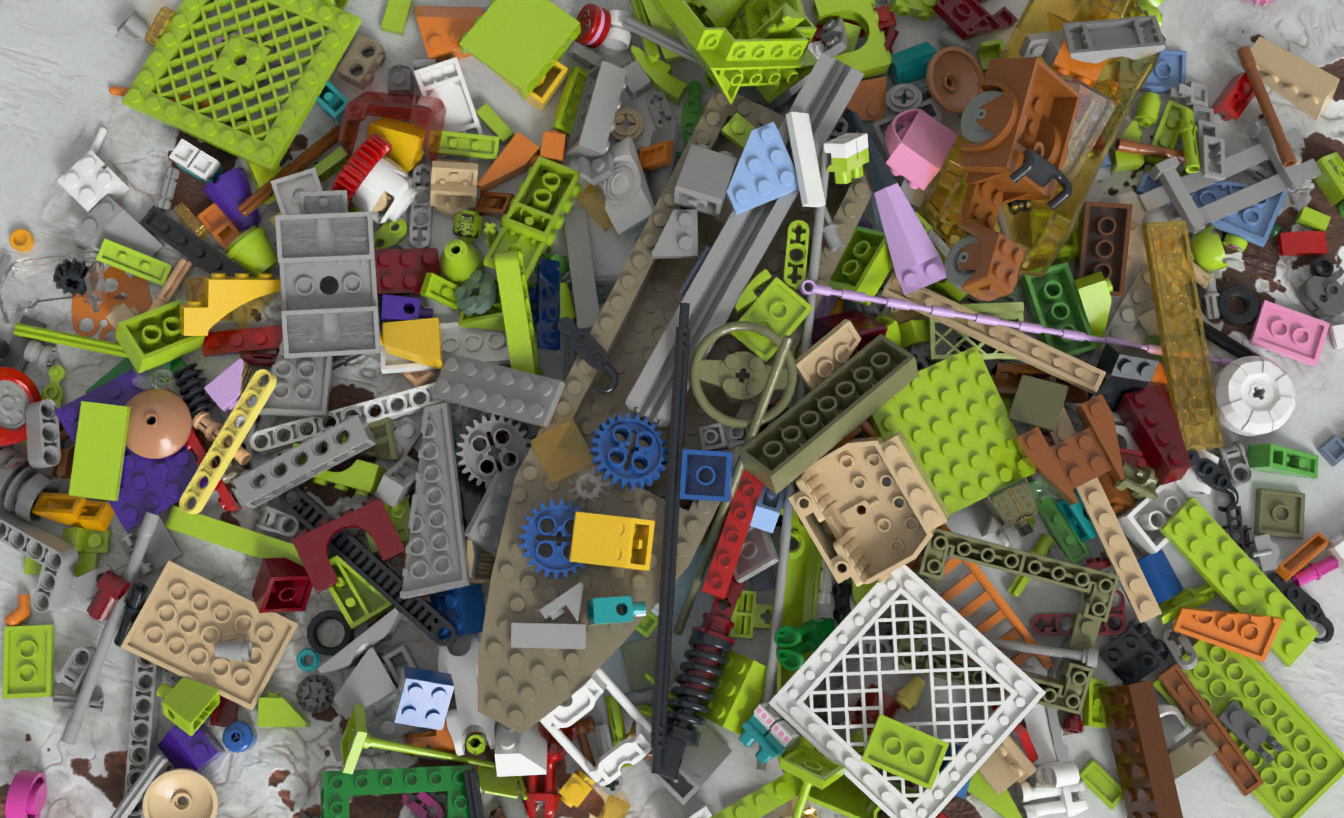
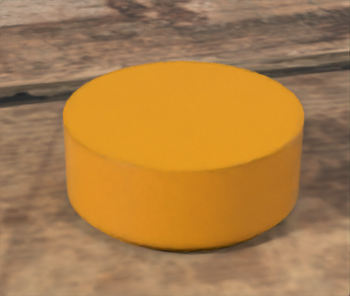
M17 229L11 233L9 242L16 251L24 253L33 248L35 238L28 230Z

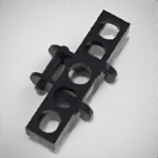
M1241 506L1225 507L1227 526L1221 527L1222 529H1229V535L1233 540L1234 532L1240 534V540H1234V542L1245 552V545L1250 547V544H1254L1250 542L1249 530H1252V528H1248L1247 525H1244L1243 528ZM1232 509H1235L1236 517L1231 516L1230 511ZM1236 520L1237 525H1232V521Z

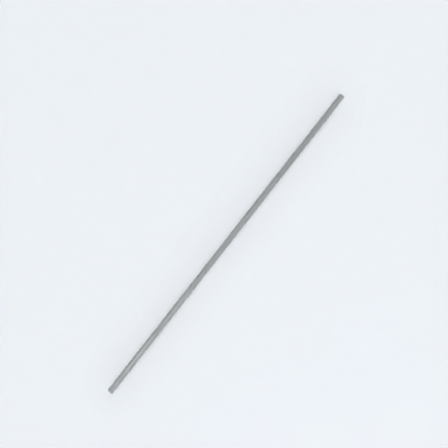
M822 145L820 177L826 204L829 178L827 168L830 166L831 153H825L824 145ZM826 205L816 207L808 276V280H812L815 284L818 282ZM809 284L807 285V292L811 289ZM814 293L806 295V302L813 307V310L804 319L800 356L811 348L816 294ZM799 375L795 404L806 395V386ZM795 480L786 486L779 549L780 561L777 568L763 703L769 702L774 697L778 660L776 652L779 650V646L775 643V635L781 628L794 509L788 498L796 490ZM757 759L756 769L766 770L767 763L762 764Z

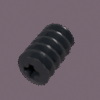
M197 363L183 366L173 373V378L177 380L176 386L181 388L179 393L181 396H185L183 401L189 408L191 415H197L202 411L208 412L217 406L215 402H208L212 398L209 394H205V386H202L207 379L205 377H198L204 371L203 369L195 370V367L198 366Z

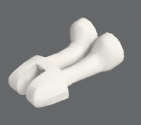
M1079 780L1077 784L1057 788L1031 787L1027 781H1023L1020 784L1017 782L1016 796L1019 803L1056 796L1059 801L1020 805L1019 812L1022 818H1037L1054 813H1063L1065 816L1070 817L1088 809L1087 799L1072 801L1071 792L1076 793L1085 790L1084 781Z

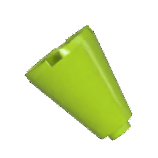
M693 0L690 5L693 6L691 8L706 28L725 27L728 29L748 0Z
M459 239L451 240L446 244L439 261L442 276L458 286H461L466 280L470 279L473 272L480 270L482 273L484 272V257L481 251L475 245Z

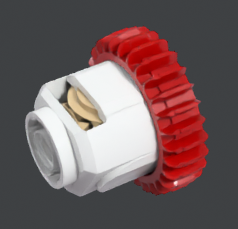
M374 133L356 149L332 183L329 191L347 190L348 209L354 205L362 212H372V219L378 224L385 223L388 219L396 222L411 204L418 191L413 188V179L408 176L407 171L388 158L392 150V144L381 135Z

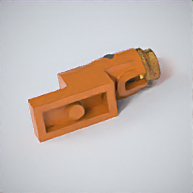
M446 720L442 730L436 729L434 731V729H429L419 733L411 732L409 735H404L403 744L452 754L456 753ZM404 753L405 755H410L411 757L416 756L417 758L448 761L445 759Z

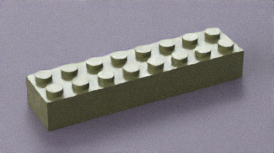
M880 334L742 447L738 452L744 469L777 495L918 376L915 356Z

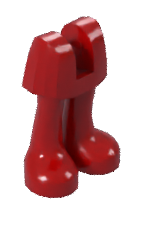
M547 749V772L543 775V790H538L539 775H527V800L522 798L529 818H535L536 801H545V818H554L560 796L559 793L555 792V768L557 762L563 759V749Z

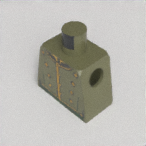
M1026 477L981 500L1003 530L1015 525L1021 538L1034 532L1028 518L1038 514V510Z

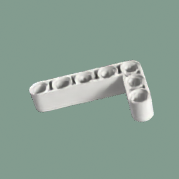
M1034 666L1020 668L1021 670L1037 673ZM1036 704L1020 721V724L1027 730L1038 755V760L1033 763L1037 771L1029 777L1031 784L1034 787L1045 788L1077 784L1080 776L1076 764L1073 761H1056L1045 706Z

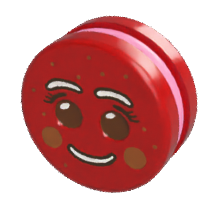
M589 3L580 10L576 17V20L580 22L581 33L575 41L590 48H597L604 42L609 33L611 15L607 9Z

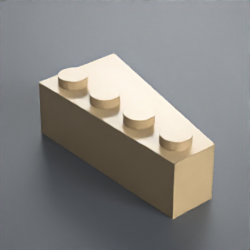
M1260 36L1251 47V51L1263 83L1317 121L1332 101L1340 79Z

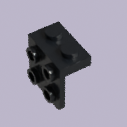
M1135 617L1128 623L1124 632L1100 649L1099 656L1125 683L1141 681L1166 662L1169 652L1167 651L1166 644L1161 639H1156L1152 635L1150 627L1145 622L1138 623Z

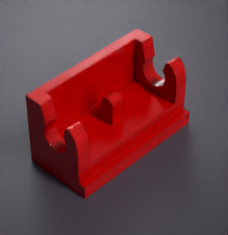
M1245 71L1233 76L1211 107L1214 109V114L1221 112L1225 115L1222 118L1223 121L1237 120L1255 96Z

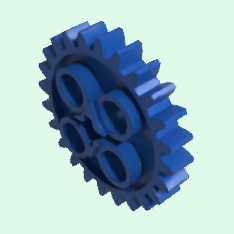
M629 412L626 413L624 419L620 413H617L615 421L613 418L608 417L606 424L602 422L599 426L600 430L594 432L593 436L595 438H592L590 445L594 447L591 448L589 454L595 455V457L592 459L591 464H599L595 472L603 471L602 480L609 477L611 479L610 486L618 482L619 490L628 485L629 491H632L636 484L638 489L642 490L644 483L647 486H651L653 480L657 481L660 478L659 473L665 471L666 467L664 465L668 462V458L665 455L668 454L669 449L663 448V446L668 441L667 439H660L663 431L655 432L656 423L651 426L648 425V417L642 422L638 413L634 419H631ZM631 432H634V433H635V438H634V441H633V443H632V447H631V450H630V453L632 454V456H631L630 459L628 460V466H627V470H628V471H625V470H624V464H625V462H626V459H627V456H628V452H629V450L627 449V447H628L629 444L631 443V436H632V433H631ZM615 434H621L625 441L618 440ZM639 440H644L648 447L641 446ZM610 456L618 457L620 463H614ZM634 462L641 463L644 469L636 468Z
M550 499L549 507L547 508L541 502L539 504L541 511L538 512L532 508L533 517H524L528 525H520L525 534L518 535V538L524 540V543L519 545L518 548H526L527 551L521 557H530L527 566L535 563L537 565L535 573L543 569L545 578L550 572H553L554 579L558 578L559 573H562V576L566 579L568 571H571L575 576L577 575L576 567L582 570L586 569L583 563L569 562V559L563 555L565 546L571 545V542L564 541L559 546H556V541L536 539L537 535L553 537L556 536L557 532H560L561 537H572L571 534L566 532L565 524L567 521H574L575 512H580L582 507L579 505L573 509V501H569L567 506H564L563 499H559L558 505H555L553 500ZM543 519L552 521L553 530L550 533H545L541 530L540 523ZM544 543L548 544L552 550L551 555L547 558L541 557L538 553L539 546Z

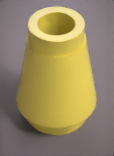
M914 675L895 694V704L907 712L915 709L926 682L919 676Z

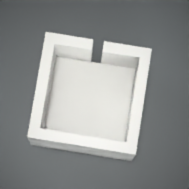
M92 150L85 154L57 180L88 213L107 195L116 202L130 189Z

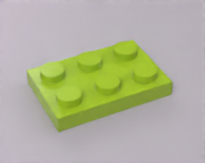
M776 277L739 321L762 324L775 331L783 339L784 335L791 336L813 310V307ZM735 331L730 333L766 364L778 351V347L761 334L751 331Z
M55 625L4 627L2 699L54 697Z
M879 714L861 760L931 790L949 743Z

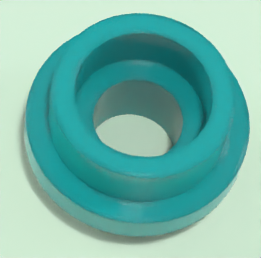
M305 648L297 655V665L303 671H314L321 663V656L313 648ZM308 655L313 657L311 664H307L305 661Z

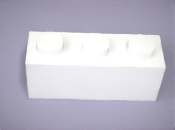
M540 721L523 734L497 722L495 744L497 777L546 774L548 730Z

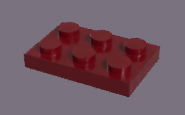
M437 248L374 249L377 296H383V294L395 296L420 295L426 273H433L441 277Z

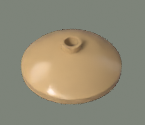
M187 768L172 769L156 777L146 790L143 799L144 818H215L218 811V795L212 782L202 773ZM181 796L186 797V798H187V802H186V803L180 802V801H179V797H181Z

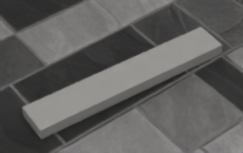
M577 210L570 211L569 214L565 213L564 225L578 330L589 332L599 316V306L586 211Z

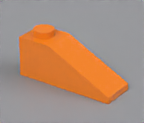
M517 132L477 183L479 191L481 193L482 191H489L527 172L530 166H534L538 156H540V147Z

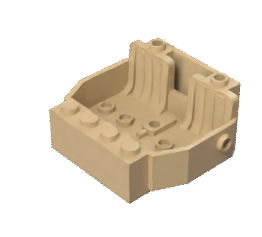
M902 431L885 440L882 437L851 439L823 455L795 479L799 489L788 498L837 583L839 584L851 577L857 587L862 584H870L876 580L881 583L892 576L890 574L892 571L915 560L933 536L936 528L948 522L951 516ZM889 477L891 485H885L883 478ZM901 498L904 501V505L897 506L895 500ZM863 505L866 508V512L860 513L858 506ZM831 533H833V535L835 536V541H833V539L831 538Z

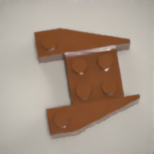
M1102 394L1075 408L1086 428L1085 430L1051 447L1048 446L1038 426L1012 440L1023 461L1054 488L1069 505L1079 502L1073 489L1108 471L1115 482L1125 479L1114 417Z

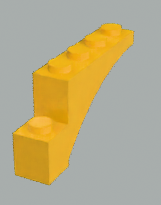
M211 273V277H204V304L197 300H189L187 304H180V333L184 336H208V330L240 305L270 293L280 292V277H272L271 273H258V277H249L248 273H235V277H226L225 273Z

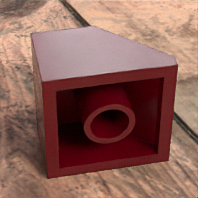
M263 558L252 590V597L259 613L305 611L313 584L305 567L287 558Z

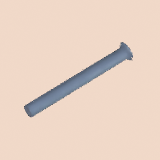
M705 245L704 251L679 291L681 295L684 296L709 254L711 247Z

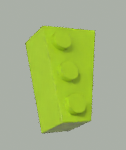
M338 555L329 560L340 582L329 588V591L351 629L357 630L395 607Z

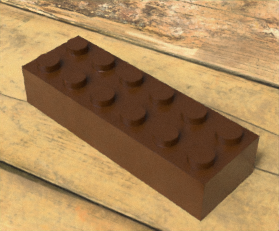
M1152 680L1125 682L1100 687V698L1105 708L1106 725L1109 730L1111 748L1115 757L1116 771L1121 784L1127 818H1183Z

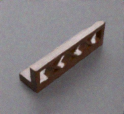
M997 362L993 382L1000 397L1015 398L1022 375L1068 386L1069 389L1064 402L1083 404L1088 401L1087 391L1057 377H1053L1051 374L1032 365Z

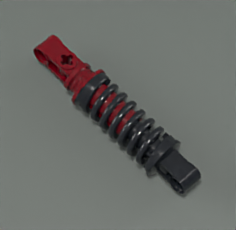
M734 574L725 599L715 596L710 612L703 613L702 618L704 621L701 627H692V633L688 641L692 649L684 652V657L688 661L680 664L679 667L683 673L675 677V681L680 686L671 688V694L676 698L668 699V708L672 711H667L665 749L662 752L661 774L658 775L674 781L679 772L686 745L699 747L701 732L693 724L705 725L706 720L698 716L697 713L698 711L709 713L710 707L701 702L702 700H714L715 696L709 693L710 687L718 688L719 683L712 680L713 676L723 675V670L717 668L718 662L722 664L727 663V658L721 656V654H725V651H731L732 646L735 644V641L729 637L730 630L734 629L735 626L731 618L746 581L743 583L736 582ZM724 600L728 601L729 607L721 610L718 603H723Z

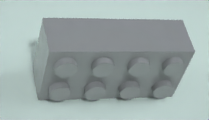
M602 60L588 72L565 155L576 159L583 156L591 162L607 153L610 146V141H608L609 134L613 132L616 120H614L615 112H618L622 100L619 99L621 91H624L628 81L625 78L626 69Z

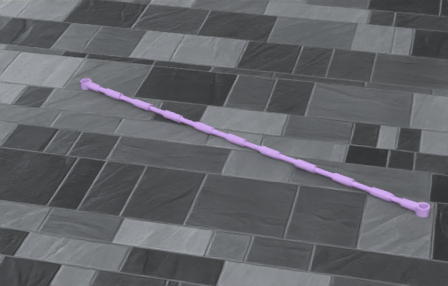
M812 280L802 281L799 285V290L803 295L812 293L825 296L835 295L847 300L869 301L903 310L914 309L930 312L931 315L974 320L976 323L993 326L1003 325L1041 334V332L1059 335L1061 338L1082 342L1087 340L1102 343L1103 345L1112 343L1145 349L1150 354L1182 357L1189 361L1205 364L1215 363L1217 366L1222 367L1239 359L1214 358L1211 355L1190 351L1186 353L1152 344L1142 345L1105 336L1103 338L1086 335L1085 332L1047 328L1041 324L1008 321L999 319L996 316L980 313L970 314L958 312L952 308L935 305L925 306L914 304L907 300L875 297L852 290H836L830 286L815 284ZM805 283H808L811 287L809 292L804 289Z

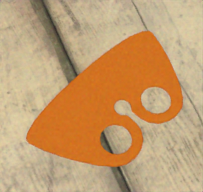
M110 266L100 277L103 284L108 278L117 280V289L113 292L107 291L110 297H115L121 292H125L127 294L126 299L117 300L130 307L135 306L140 313L147 312L152 305L146 279L138 276L131 279L121 269Z
M92 289L90 292L86 291L84 296L77 293L74 297L72 296L73 329L81 336L91 337L95 335L100 328V321L103 319L107 320L106 316L110 314V310L117 305H122L123 302ZM84 318H90L94 322V327L89 332H83L79 327L81 320ZM108 320L107 326L100 332L99 339L105 340V335L108 331H116Z

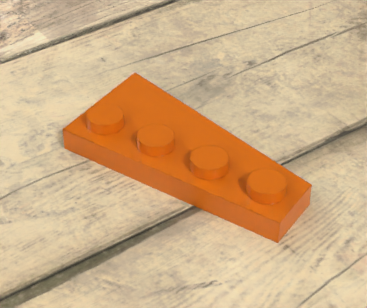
M1180 606L1172 629L1265 662L1282 618L1279 616Z

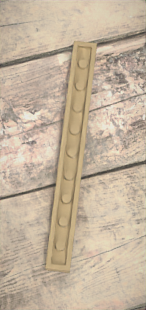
M894 273L891 274L882 292L884 297L907 300L914 304L941 306L970 314L978 313L924 287L904 295L898 278ZM914 310L1093 395L1097 393L1106 374L1103 370L1008 326L976 323L974 320L958 317L948 318L931 315L930 312Z
M1064 406L1062 407L1054 432L1047 430L1054 445L1077 434ZM1098 477L1075 488L1115 575L1120 576L1119 583L1138 623L1162 614Z

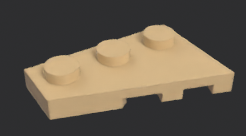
M844 319L795 360L797 373L809 392L840 368L842 363H846L860 342L861 338L850 320Z

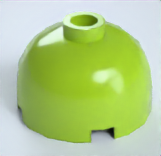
M1213 224L1205 226L1204 230L1192 235L1190 249L1186 250L1193 262L1195 261L1205 271H1215L1228 267V262H1222L1226 255L1218 233L1213 234L1211 229L1215 228Z

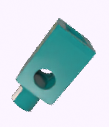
M632 596L592 598L587 601L588 626L633 622V617L646 616L645 601L632 602ZM617 606L622 608V614L617 613Z

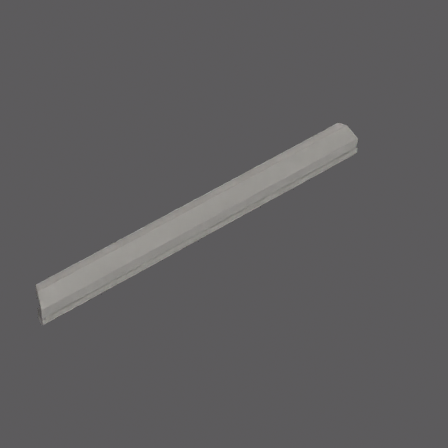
M823 52L789 112L809 114L817 159L822 151V145L828 141L864 76V73ZM785 117L778 132L795 167ZM799 190L738 215H735L733 210L681 303H690L688 328H691L687 392L691 386V360L697 346L707 334L715 328L726 324L740 295L750 281ZM680 305L625 403L634 417L637 413L640 416V420L648 417V424L650 426L656 423V427H668L670 424L676 327H679ZM715 341L709 346L702 360H705L707 358Z

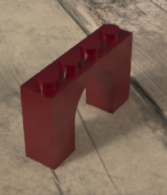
M375 497L368 499L362 503L363 507L355 511L353 508H349L341 512V517L332 521L331 518L319 522L317 524L318 528L309 531L307 528L295 534L296 538L292 542L317 594L340 583L328 558V546L332 537L343 529L358 528L367 532L372 537L383 562L405 552V548L381 499L376 500Z

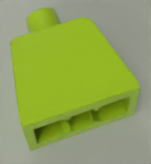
M182 678L175 687L162 683L156 693L157 696L163 699L162 708L164 716L190 736L194 735L220 703L219 689L188 678Z

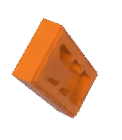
M667 140L641 148L639 160L643 172L672 165L674 142Z

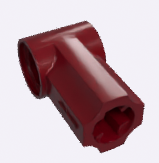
M111 570L106 571L97 584L98 591L86 610L89 616L95 620H107L117 601L126 594L131 583Z

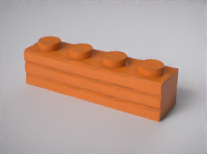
M1317 532L1285 561L1280 563L1275 572L1285 581H1288L1323 551L1330 541L1320 532Z

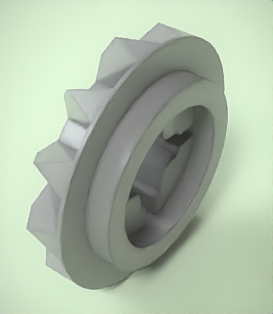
M911 84L895 85L886 94L887 108H890L893 113L919 109L922 103L921 91ZM906 95V103L902 104L901 100Z

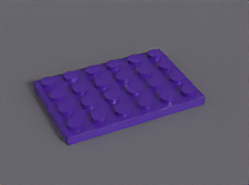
M133 368L55 410V413L75 445L81 401L125 406L135 395L154 389L145 372L138 374L136 369ZM150 418L148 424L153 425L156 422V418ZM186 445L173 455L161 459L144 458L135 454L127 446L125 447L118 501L108 500L126 532L141 525L146 512L159 515L179 503L182 494L199 468L195 462L196 457L192 451L188 450ZM207 477L201 479V489L207 486Z

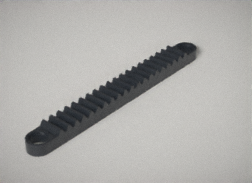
M298 486L278 496L281 505L310 531L318 528L317 524L328 518H331L332 521L335 520L334 516L330 515L315 499ZM294 490L297 493V499L294 503H288L286 496L288 492ZM347 528L339 531L332 537L328 547L439 646L447 647L456 642L458 630L455 625L423 596L407 599L400 598L403 578L384 563L381 558L377 557L374 552L357 539L354 534L349 532ZM447 627L451 631V637L448 641H442L439 637V632L442 628Z

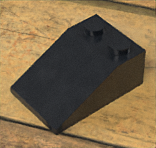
M1106 343L1096 368L1105 371L1106 374L1097 393L1093 395L1088 392V400L1102 394L1110 410L1117 412L1116 409L1124 394L1144 389L1151 382L1159 360L1145 349Z
M484 460L480 465L481 471L485 473L490 472L493 469V462ZM495 460L498 471H502V466ZM461 472L458 475L463 524L465 527H468L487 490L483 481L479 486H476V477L470 481L468 480L470 472Z

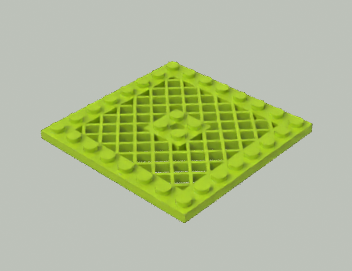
M183 0L121 103L130 109L274 173L361 25V18L321 0H258L253 3L252 0H246L247 5L237 8L236 2L242 0H214L212 3V0ZM232 5L233 10L225 13L222 12V7ZM270 6L275 7L277 9L270 10ZM265 7L266 12L256 16L254 10ZM217 10L218 15L208 18V12ZM250 12L251 18L241 21L240 15ZM288 13L295 17L289 18ZM281 15L284 16V21L274 24L273 18ZM236 19L235 24L226 26V20ZM269 20L270 26L259 28L258 23ZM307 21L314 25L308 26ZM218 23L221 24V29L211 31L210 26ZM303 24L302 29L293 32V25ZM254 25L255 31L247 34L244 33V28ZM205 28L207 34L197 37L196 31ZM285 28L288 29V34L278 37L277 31ZM321 30L322 36L312 40L310 34ZM239 31L240 36L233 32ZM273 34L274 39L263 42L262 36ZM224 36L225 42L215 45L214 39ZM306 36L307 42L297 45L295 39ZM258 39V43H255L251 40ZM209 41L210 47L201 50L199 44ZM291 41L292 47L282 50L281 44ZM276 46L277 52L273 54L270 48ZM195 48L194 53L185 54V49ZM310 49V56L300 57V52ZM213 54L214 60L204 63L203 58ZM295 54L296 61L286 64L285 58ZM247 58L245 64L237 65L239 59ZM198 60L199 66L189 69L188 63ZM280 60L281 66L271 69L270 63ZM183 65L184 71L175 74L173 68ZM299 68L300 74L292 77L289 76L288 71ZM211 70L214 75L208 77L206 71ZM201 73L203 79L193 82L192 76ZM284 73L285 79L275 83L274 76ZM269 78L270 85L260 88L259 82ZM187 79V85L178 87L177 81ZM225 79L228 80V81H230V82H232V83L226 85ZM220 81L221 87L211 90L210 84ZM172 84L173 90L163 93L162 87ZM205 86L206 93L196 95L195 90ZM253 86L255 87V90L248 93L244 91V88L252 90ZM288 87L289 93L281 96L278 95L277 90ZM239 89L240 95L230 99L229 92ZM190 92L192 98L182 101L180 95ZM273 92V99L263 100L262 95ZM224 94L225 101L215 104L214 98ZM175 97L176 102H173V101H171V100H169V99ZM258 98L259 104L249 107L247 101ZM209 100L210 106L200 109L199 103ZM243 103L244 109L236 112L233 111L232 106ZM194 105L195 111L187 107ZM277 106L278 112L270 115L267 114L266 109ZM227 108L229 114L219 117L217 111ZM259 111L262 112V118L252 120L251 114ZM213 114L214 119L209 118L206 115ZM246 116L248 123L238 126L236 120ZM231 122L232 127L225 125V123ZM266 126L267 131L256 134V127ZM250 130L251 136L243 132Z

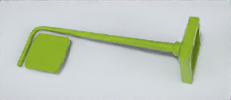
M354 704L340 743L343 773L353 774L362 749L374 747L479 765L477 769L478 780L484 793L516 799L519 797V793H521L523 800H527L522 776H517V778L515 776L497 777L496 762L457 756V754L371 737V734H367L364 706Z
M803 745L783 757L779 768L800 778L802 781L792 818H801L812 785L823 790L843 776L845 766Z

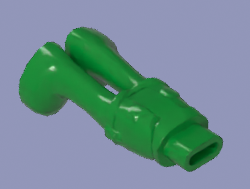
M821 617L817 620L811 619L806 621L800 627L794 625L782 626L775 635L776 645L785 647L776 652L777 659L781 665L790 671L799 669L804 664L803 654L810 651L814 652L835 629L834 620L831 617Z

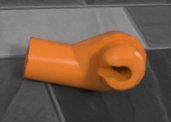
M30 594L18 595V607L5 616L4 622L7 626H19L29 618Z

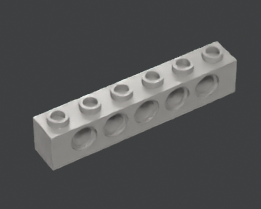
M358 414L350 415L344 418L342 423L325 428L318 436L304 439L299 446L283 450L280 456L261 462V466L243 471L240 477L233 481L243 505L254 509L377 443L366 419ZM349 433L348 440L342 443L343 436ZM328 444L327 451L322 454L323 446ZM307 455V461L301 465L302 458ZM286 466V472L281 476V469ZM265 477L266 481L264 485L260 487V481L262 478Z

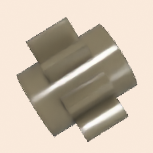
M232 459L221 479L225 484L231 482L233 485V480L240 477V474L246 471L244 465H240L235 459Z

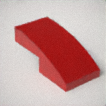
M1325 231L1279 233L1277 236L1280 256L1298 257L1301 255H1324L1328 253Z

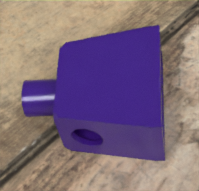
M383 294L381 326L386 322L433 318V308L420 307L419 298ZM411 311L412 314H406L405 312Z

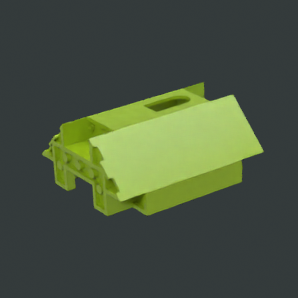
M651 0L652 4L731 105L739 87L755 86L766 102L770 103L809 75L818 60L808 49L817 28L806 15L802 22L779 39H734L725 27L706 28L691 9L693 6L690 3L693 0ZM744 7L742 8V10L740 11V13L737 15L738 18H741V17L744 15V13H745V8H744Z

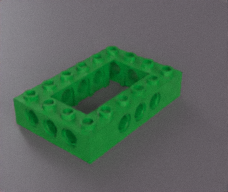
M471 765L354 770L353 774L343 773V770L323 771L320 773V818H349V796L360 797L374 794L384 796L396 793H404L406 795L419 792L436 793L439 791H444L445 802L442 803V808H445V818H469L463 772L470 770Z

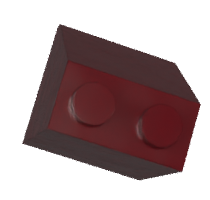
M852 310L817 318L812 337L818 342L844 319L850 320L861 338L849 357L851 359L880 334L886 337L888 328L885 324L858 310Z

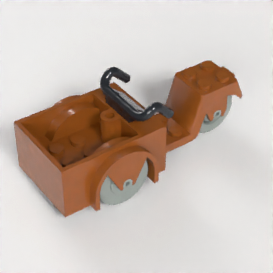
M1037 57L990 59L985 79L977 82V86L985 92L977 95L970 101L961 117V133L970 143H960L959 146L964 151L960 167L968 172L966 179L968 187L959 215L958 226L972 235L963 237L950 249L945 262V273L952 285L978 300L991 301L1011 294L1017 283V275L1024 257L1022 247L1003 234L994 231L1000 205L1014 200L1049 201L1047 205L1051 210H1054L1068 199L1072 193V184L1061 172V169L1067 158L1068 142L1081 94ZM1058 182L1063 190L1054 197Z

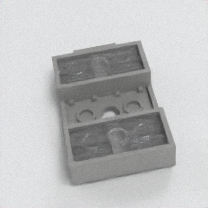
M347 190L299 192L300 214L275 215L277 256L280 266L282 296L281 316L284 358L381 353L372 212H348ZM332 276L338 281L339 287L334 294L327 295L321 291L320 282L324 277Z

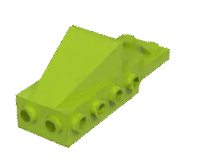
M538 156L534 166H530L525 182L520 184L516 198L512 199L508 213L504 214L501 219L500 227L502 228L484 259V265L496 270V253L520 250L523 256L526 280L528 281L541 254L545 252L551 253L556 238L557 229L561 230L565 220V213H570L573 206L572 199L579 196L582 185H579V172Z

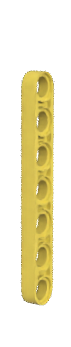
M260 369L251 378L182 494L179 506L183 512L198 514L204 508L274 390L277 378L272 372ZM264 375H268V383L265 386H261V378ZM253 395H256V404L252 407H249V398ZM243 415L245 418L244 424L241 427H237L236 420L239 416ZM228 436H232V444L225 448V439ZM219 456L220 464L218 467L213 468L212 461L215 457ZM203 477H207L208 484L205 488L201 489L200 481ZM195 497L196 504L192 509H189L188 501L190 498Z

